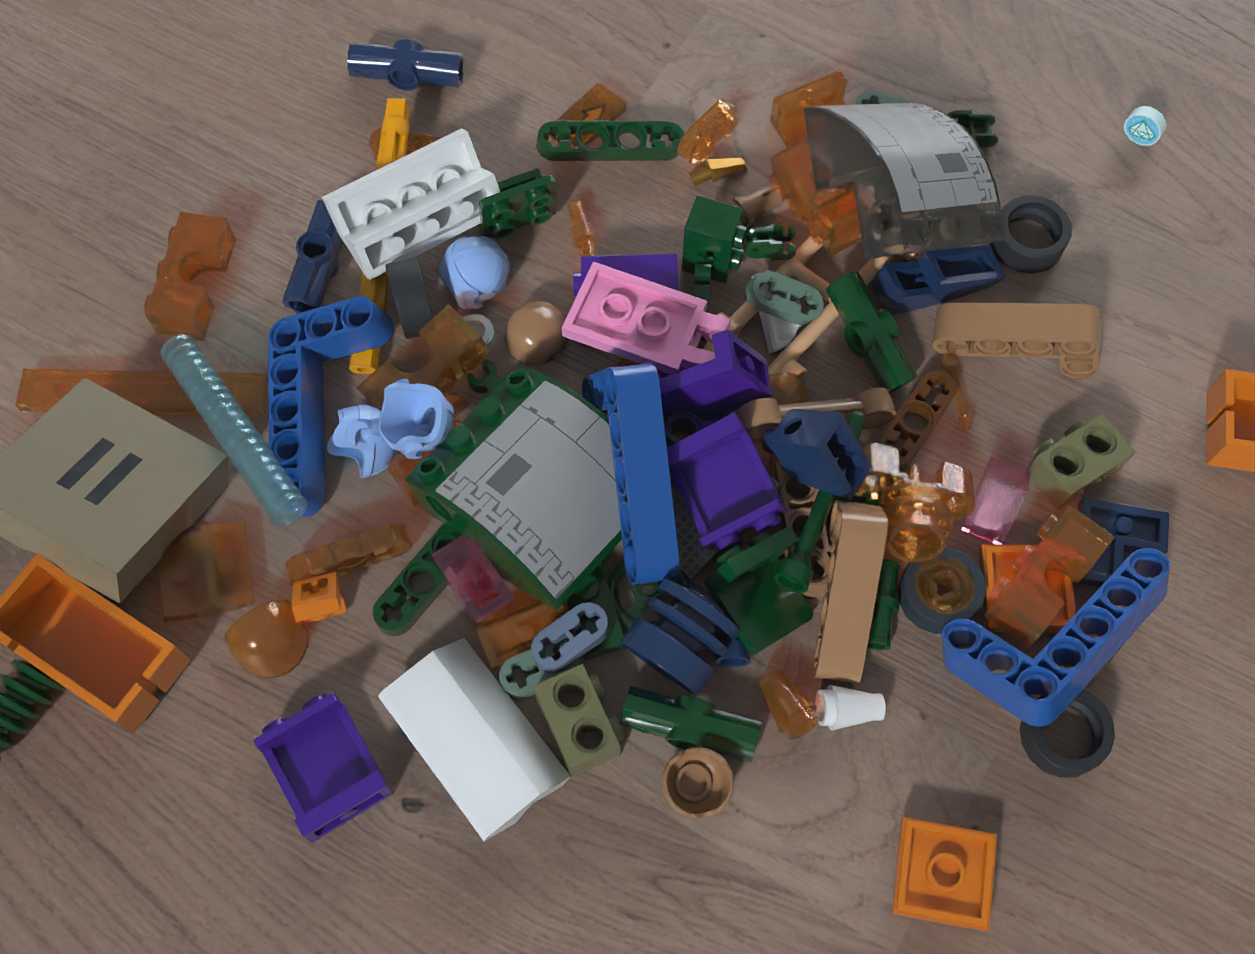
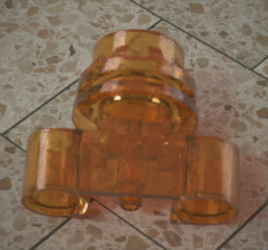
M869 443L861 446L872 468L857 492L866 497L877 499L876 506H880L887 515L886 546L888 551L902 561L914 563L929 561L939 556L945 549L946 538L950 535L953 528V519L964 518L974 510L972 473L963 466L943 461L941 469L934 475V483L923 481L921 469L916 464H911L907 467V474L899 472V449L879 443Z

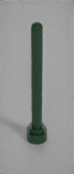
M853 411L850 413L847 423L858 440L865 423V415L861 411ZM822 490L818 491L793 554H788L786 559L780 561L774 575V581L782 588L795 593L807 592L814 575L811 569L812 562L810 558L835 495Z

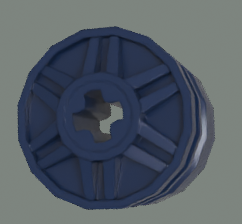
M664 578L657 590L671 602L670 606L651 597L647 605L660 618L659 622L655 625L637 617L620 643L660 674L691 694L698 696L714 673L712 667L700 655L705 649L713 654L724 657L728 649L714 637L715 633L734 642L741 631L725 616L724 611L707 597L692 588L678 585Z

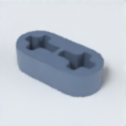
M582 603L539 632L531 645V654L537 666L543 671L558 673L599 645L606 638L609 631V622L605 611L597 604ZM586 615L590 620L595 617L599 618L596 622V633L591 634L588 630H584L575 637L572 636L573 633L581 628L579 619L582 616ZM566 638L569 640L560 647L561 657L558 660L554 661L550 656L545 659L541 658L545 653L543 645L546 642L550 641L555 646Z

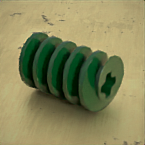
M16 659L10 662L17 674L15 677L0 673V683L4 688L2 692L0 691V747L7 749L14 747V742L8 733L9 731L19 734H25L28 731L21 719L23 716L38 720L40 717V713L34 703L39 702L46 705L53 703V699L47 689L50 687L60 691L64 690L31 663Z

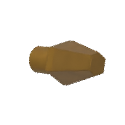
M742 158L704 160L706 165L689 172L694 187L711 179L715 183L746 171L748 168Z

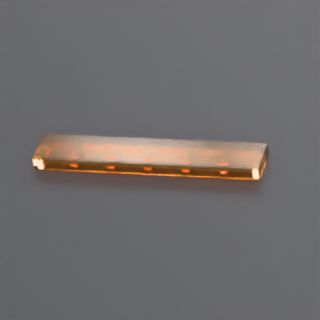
M23 368L15 404L23 412H47L82 379L87 378L151 414L265 416L268 400L267 373Z

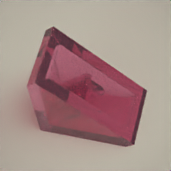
M991 456L961 530L994 544L1002 545L1028 493L1031 472Z
M462 535L431 554L462 608L477 624L515 600L514 595L479 545L468 537Z

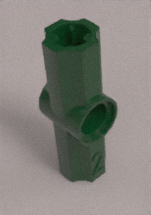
M852 271L829 284L825 290L845 324V341L854 355L864 358L879 387L887 388L889 393H892L916 379L918 376L897 341L899 331L894 317L888 310L884 308L879 309L859 272Z
M630 686L620 726L663 737L670 745L684 750L691 747H703L711 749L716 753L752 762L762 722L717 710L712 703L697 697L678 695L677 698Z

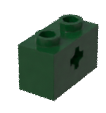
M697 195L684 227L681 271L695 275V264L711 265L710 279L726 284L731 270H739L744 254L742 246L748 228L741 225L744 208Z

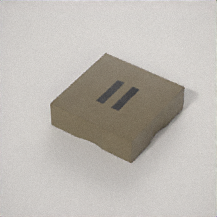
M84 378L0 454V537L23 550H28L48 558L63 569L66 574L112 600L121 603L160 561L172 540L185 529L192 526L228 487V455Z

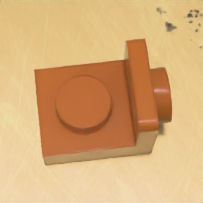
M336 572L293 582L291 608L296 623L301 621L307 623L320 621L346 613L347 605Z

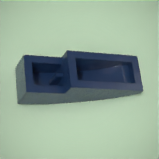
M979 245L925 251L918 261L885 264L871 281V285L881 307L888 310L892 315L927 308L960 298L1001 282L1005 276L990 246Z

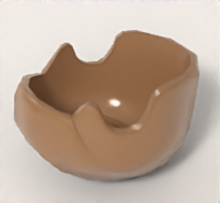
M540 300L537 302L531 301L518 307L512 313L506 328L505 344L510 354L522 363L542 365L547 362L551 355L558 351L561 352L567 339L562 336L561 330L565 322L563 313L550 303Z
M691 747L676 753L666 764L662 774L663 794L672 809L684 816L694 819L709 817L724 810L733 795V772L724 757L715 751L703 747Z

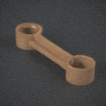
M882 387L865 390L848 399L778 405L777 400L773 398H761L742 405L736 412L742 419L752 441L762 440L766 430L771 427L777 428L786 413L792 409L840 412L846 421L850 413L861 411L865 415V423L862 429L882 426L890 422L897 414L889 390Z

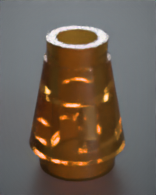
M781 670L772 671L761 679L759 686L763 691V695L780 733H786L790 739H796L808 733L818 724L820 718L816 714L817 706Z

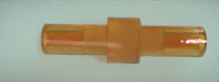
M579 199L572 200L567 206L573 226L570 230L573 246L579 250L580 257L596 256L594 249L596 237L593 226L587 222L582 201Z

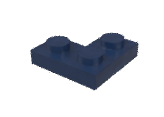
M1083 498L1078 503L1073 583L1101 587L1123 563V551L1133 553L1139 549L1153 548L1166 554L1168 552L1169 512Z

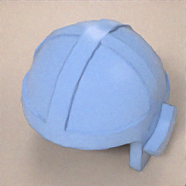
M466 236L456 239L447 248L439 266V275L442 281L454 295L458 306L463 309L482 308L483 301L500 294L505 288L510 271L509 259L506 253L493 239L484 236L468 238Z
M407 378L397 380L384 389V402L378 430L392 449L405 454L406 458H422V453L429 452L438 447L452 430L455 419L453 406L442 395L440 390L434 386L409 384Z
M357 405L337 410L339 425L328 441L327 451L329 455L354 459L358 464L361 479L375 476L388 468L395 459L397 450L392 449L378 430L381 410L370 405Z

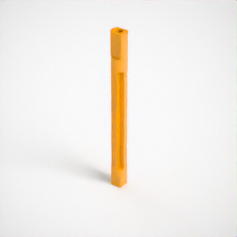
M387 98L376 170L406 156L410 107L405 98ZM362 271L359 296L369 298L385 312L389 287L387 272L369 280ZM381 346L351 354L349 370L356 374H376L378 372Z

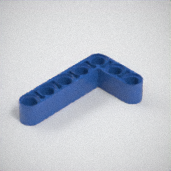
M354 297L284 317L278 320L269 332V494L274 502L301 517H310L316 514L325 501L323 362L384 345L393 334V320L367 297Z
M653 364L608 367L584 377L582 397L601 412L608 413L627 577L632 585L663 581L664 578L674 580L679 575V554L658 373Z
M1143 548L1133 552L1034 659L972 620L962 618L952 620L942 630L944 664L955 676L1023 722L1039 727L1049 725L1056 720L1164 600L1168 588L1170 561L1165 554L1153 548ZM1089 634H1095V635H1098V636H1100V637H1090V636H1088V635H1089ZM959 646H968V647H970V648L958 649V648H956V647H959ZM1061 664H1069V665H1072V666H1074V667H1071V668H1063V667L1058 666V665H1061ZM994 670H1005V671H1007V672H1006V673H1002V674H998V673H994V672H992V671H994ZM1039 694L1045 696L1046 698L1033 699L1029 696Z

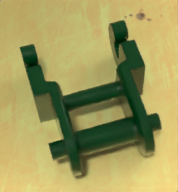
M954 110L946 115L951 120L957 118L959 126L969 128V137L977 147H991L998 143V136L992 134L991 126L996 122L994 115L972 114V110ZM975 128H983V134H976Z
M770 223V226L748 229L745 237L748 242L745 246V254L752 259L771 258V261L792 259L796 254L795 244L789 243L788 251H784L782 242H789L794 239L796 235L795 226L789 225L788 233H784L782 223Z

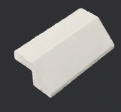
M461 128L323 196L322 199L338 234L366 278L371 280L386 272V264L416 257L480 224L479 201L499 193L500 189L495 175L481 168L468 131Z
M465 638L432 651L378 695L379 699L483 841L515 824L533 803L561 788L571 777Z

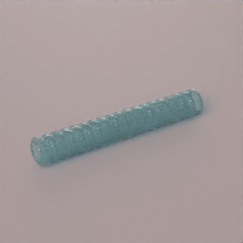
M185 334L170 338L161 348L160 355L163 361L167 364L169 370L172 371L173 376L177 379L191 403L195 405L196 410L201 414L202 419L207 423L208 428L213 432L214 437L219 441L228 458L231 459L239 474L244 478L245 483L250 487L259 504L263 506L272 523L277 526H284L299 519L307 509L306 499L301 495L299 489L294 486L293 480L288 477L286 470L281 467L279 460L275 458L274 453L262 439L261 434L256 431L254 424L250 422L249 417L244 413L235 397L232 396L224 381L220 379L219 374L214 370L206 355L202 353L194 338Z

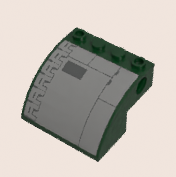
M523 365L510 372L506 376L505 381L486 399L482 400L458 427L452 429L438 447L427 457L419 461L416 468L404 479L427 514L480 545L498 576L556 611L622 540L608 417L582 396L563 384Z

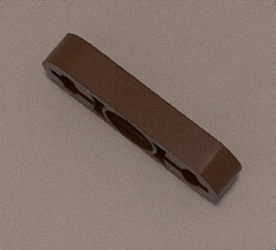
M941 370L927 372L878 440L874 450V461L881 465L887 473H900L909 466L950 406L957 391L956 382L950 374ZM936 385L940 386L943 389L942 393L937 395L932 405L930 406L925 403L931 389L935 388ZM909 413L920 414L926 421V427L922 430H913L906 425L904 416ZM899 437L906 440L900 455L895 456L894 459L887 456L888 450L895 446Z

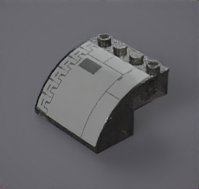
M918 103L812 106L804 109L816 191L854 186L865 260L1005 240V219L1001 212L997 185L989 163L972 136L962 125L947 114Z

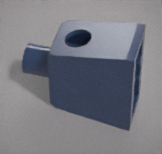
M792 409L786 413L777 428L771 427L763 435V449L777 456L790 478L796 482L844 499H852L872 468L853 431L840 412Z

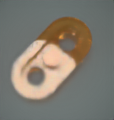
M725 99L718 100L684 134L678 146V155L691 164L698 160L704 161L712 152L714 144L722 136L728 137L734 131L738 123V118L736 117L737 108Z

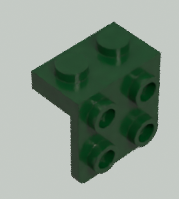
M539 168L497 182L500 192L479 201L480 224H478L482 236L501 239L511 235L517 228L528 224L535 226L547 222L556 214L557 182L554 175L543 177Z
M789 526L774 535L770 529L763 531L747 543L750 548L743 552L739 546L732 548L716 560L720 567L703 581L718 606L724 611L725 616L740 629L739 638L746 649L752 654L759 653L813 618V611L801 593L786 590L774 581V575L780 563L777 558L798 542L797 537Z

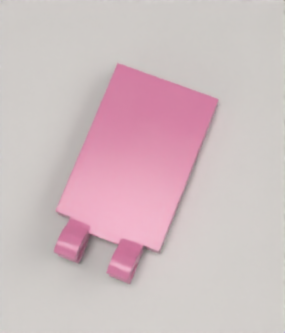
M593 262L561 330L563 337L639 364L648 362L660 371L672 375L680 372L681 367L688 369L715 359L713 352L698 349L697 346L702 336L713 344L712 335L727 330L730 320L721 315L707 313L706 300Z

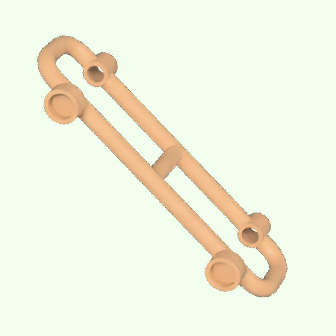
M862 184L855 191L848 186L841 188L833 201V205L837 209L796 250L795 256L790 260H786L775 271L816 288L822 295V298L828 302L823 308L821 315L811 321L768 366L771 387L774 384L776 388L787 396L799 387L807 374V369L796 360L839 316L825 290L830 283L808 269L804 264L850 217L854 218L861 211L863 204L859 195L862 193ZM925 210L909 211L910 217L899 229V234L891 237L859 271L866 286L874 279L882 267L888 264L897 254L908 262L917 261L922 256L931 240L928 235L920 231L925 222ZM747 300L731 317H728L723 312L717 315L724 316L730 320L727 330L738 337L741 329L759 310L752 307ZM707 341L703 349L715 354L714 345Z

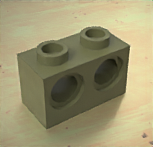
M1103 413L1089 422L1085 418L1080 419L1065 431V438L1057 443L1050 439L1032 453L1035 459L1026 473L1058 511L1122 469L1136 452ZM1087 444L1096 446L1100 453L1092 451ZM1054 464L1064 467L1069 475L1057 471Z
M583 664L533 686L537 702L571 778L620 756L619 741L625 739L615 714L606 716L600 703L601 700L606 698V695L596 673L588 676ZM568 690H577L584 695V700L579 706L568 708L560 703V697ZM586 730H595L602 735L603 741L594 749H585L577 742L580 734Z

